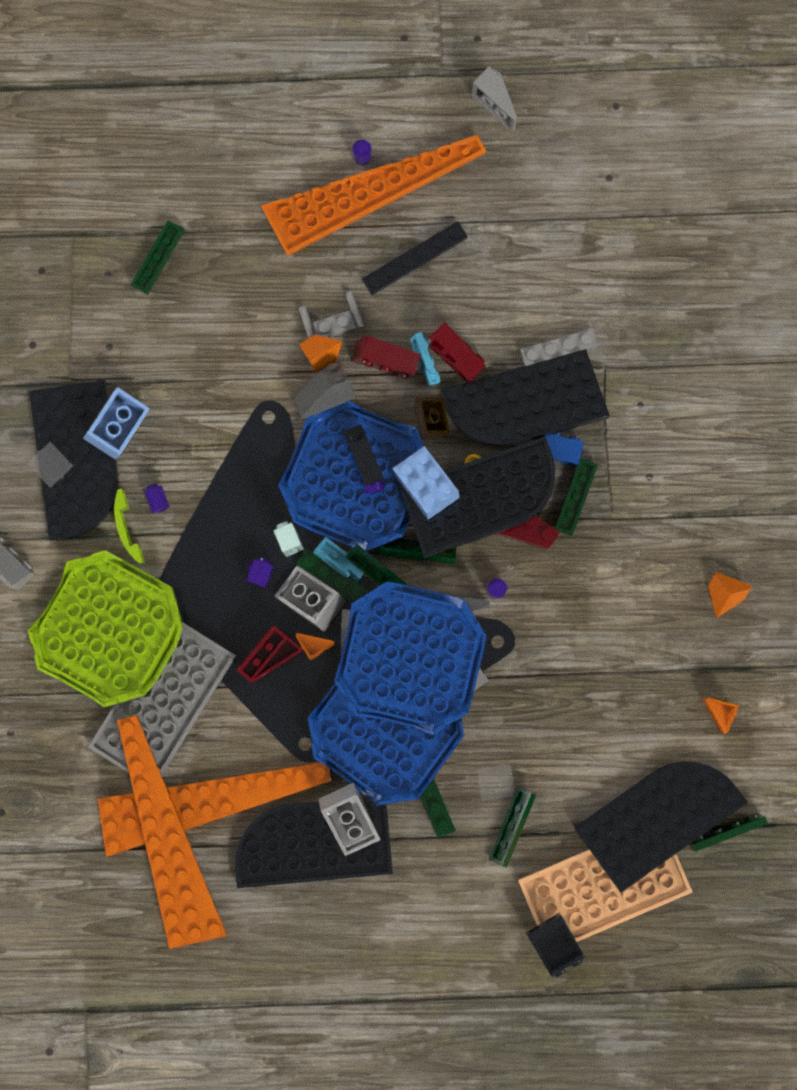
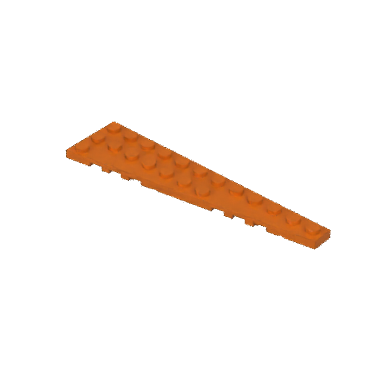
M478 135L430 152L420 153V155L412 158L402 159V161L380 166L344 178L343 180L331 182L329 185L320 188H313L311 191L302 194L298 193L286 199L282 198L261 205V208L286 255L289 256L486 154V149Z
M138 715L118 719V727L169 949L227 936L224 924L215 907L214 900L201 873L175 805L168 793V788L161 776L159 766H157L154 759V754L148 744Z
M314 763L167 788L184 830H188L331 781L330 768L322 763ZM134 793L98 799L106 857L145 844Z

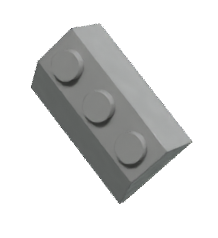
M0 536V579L9 588L20 590L35 575L31 571L33 567L26 560L22 562L18 558L19 553L12 547L8 548L4 544L6 541Z

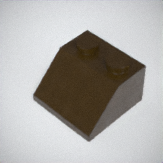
M415 397V414L421 440H433L449 435L450 431L443 397Z

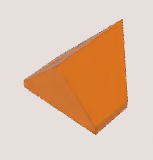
M313 335L298 345L317 374L322 368L327 367L331 363H336L342 341Z
M715 572L708 584L716 619L744 601L752 585Z
M299 633L296 634V638L310 660L335 646V641Z
M703 698L702 701L720 733H727L739 705L712 698Z

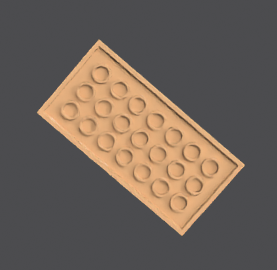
M589 849L518 879L536 925L560 913L576 942L692 893L677 854L622 893L618 891Z

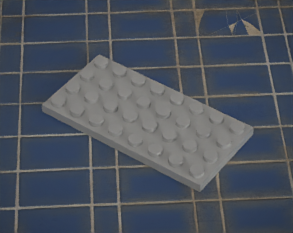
M183 622L178 645L156 683L145 696L115 704L88 748L128 773L117 720L138 715L162 776L237 656Z

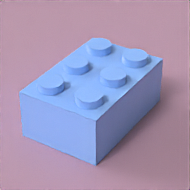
M117 387L83 439L116 460L150 408Z
M425 446L393 468L395 477L428 520L460 498L457 488Z

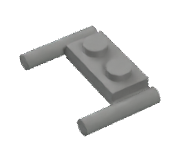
M352 291L345 293L351 311L348 310L315 321L312 324L306 306L298 308L308 338L313 335L331 338L364 327Z

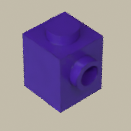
M260 557L259 560L254 559L253 563L250 562L246 572L249 573L247 581L267 588L274 566L270 565L271 561Z

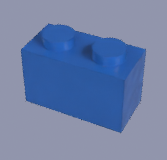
M561 433L546 436L554 461L577 467L584 442H581L580 438L569 436V438L562 437Z

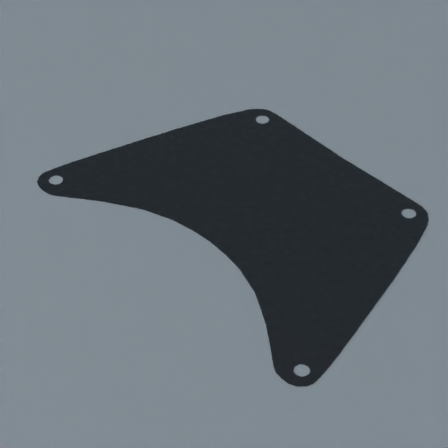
M264 401L257 406L239 433L165 566L160 581L173 587L183 623L237 655L221 682L232 691L295 758L304 762H315L317 760L313 757L312 746L309 750L303 751L299 748L298 743L304 737L309 738L312 742L308 716L335 683V675L341 660L342 609L351 610L352 603L345 599L346 603L323 632L274 597L297 566L296 562L307 548L314 552L325 537L293 522L278 486L295 450L291 418L280 403ZM266 411H272L275 414V420L271 424L265 423L262 419ZM283 522L293 524L304 550L288 557L282 552L274 530L277 529L276 526ZM265 558L271 561L270 565L274 566L267 588L247 581L249 573H246L250 562H254V559ZM364 576L356 582L370 592L378 587ZM476 617L487 635L480 669L483 672L512 652L515 647V636L512 630L501 621ZM273 624L300 647L302 646L296 638L297 633L335 641V646L313 660H310L305 651H302L253 683L236 670ZM497 635L502 636L505 641L504 646L500 649L494 648L491 643L493 637Z

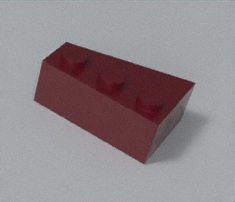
M446 322L429 337L428 347L464 381L470 383L485 369V360L479 354H475L471 347Z
M366 336L357 340L351 362L379 369V371L384 373L397 374V377L407 379L415 375L420 354L374 337Z
M535 516L523 525L494 535L548 550L560 532Z
M273 624L236 670L253 683L282 663L301 653L304 649Z

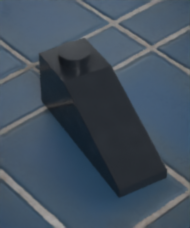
M362 425L344 430L348 447L365 486L384 480Z

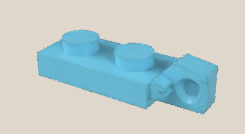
M422 332L414 334L410 342L414 352L420 354L418 361L422 375L424 374L428 386L436 385L441 381L439 373L434 368V359L429 354L427 339L423 337Z
M327 537L324 538L313 552L342 576L349 577L355 582H358L364 574L363 571L345 557L348 553Z

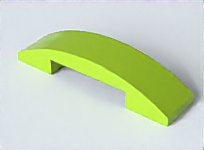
M118 489L114 506L118 534L129 554L138 563L145 564L141 546L139 544L132 545L123 515L124 510L130 509L125 491Z

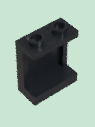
M560 913L526 932L551 977L563 975L566 972L565 969L570 966H578L583 962L582 959L585 958L584 953Z

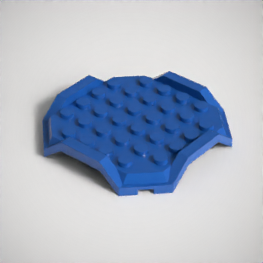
M350 401L306 418L291 460L278 484L293 522L348 547L353 548L358 544L365 551L403 537L411 518L400 490L401 483L395 477L393 468L424 447L417 428L377 415ZM360 424L364 429L384 478L382 480L384 491L375 494H365L363 479L343 432Z
M387 581L351 604L348 629L334 681L341 693L346 697L349 706L356 716L381 719L413 727L433 735L469 713L487 635L464 599L411 585Z
M336 683L333 684L322 701L308 716L314 759L333 770L348 783H354L357 789L375 805L417 800L464 737L462 717L432 735L413 727L376 718L356 716Z

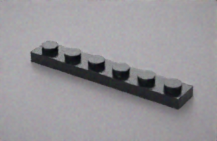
M457 221L362 278V282L370 295L373 296L468 239V236Z

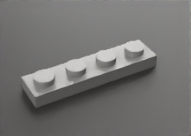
M593 328L520 349V354L524 366H528L580 350H591L597 348L598 344Z

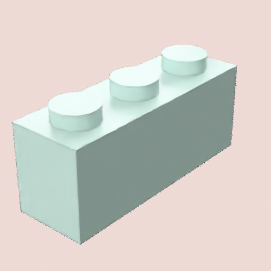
M283 522L276 526L277 529L274 530V533L286 557L304 550L292 523Z

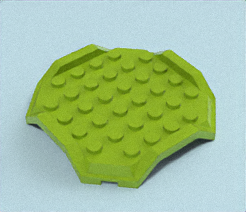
M104 550L91 554L88 557L66 562L60 584L42 615L28 629L30 642L33 644L34 658L38 670L62 681L90 697L101 706L108 707L147 694L159 679L177 647L183 624L173 587Z

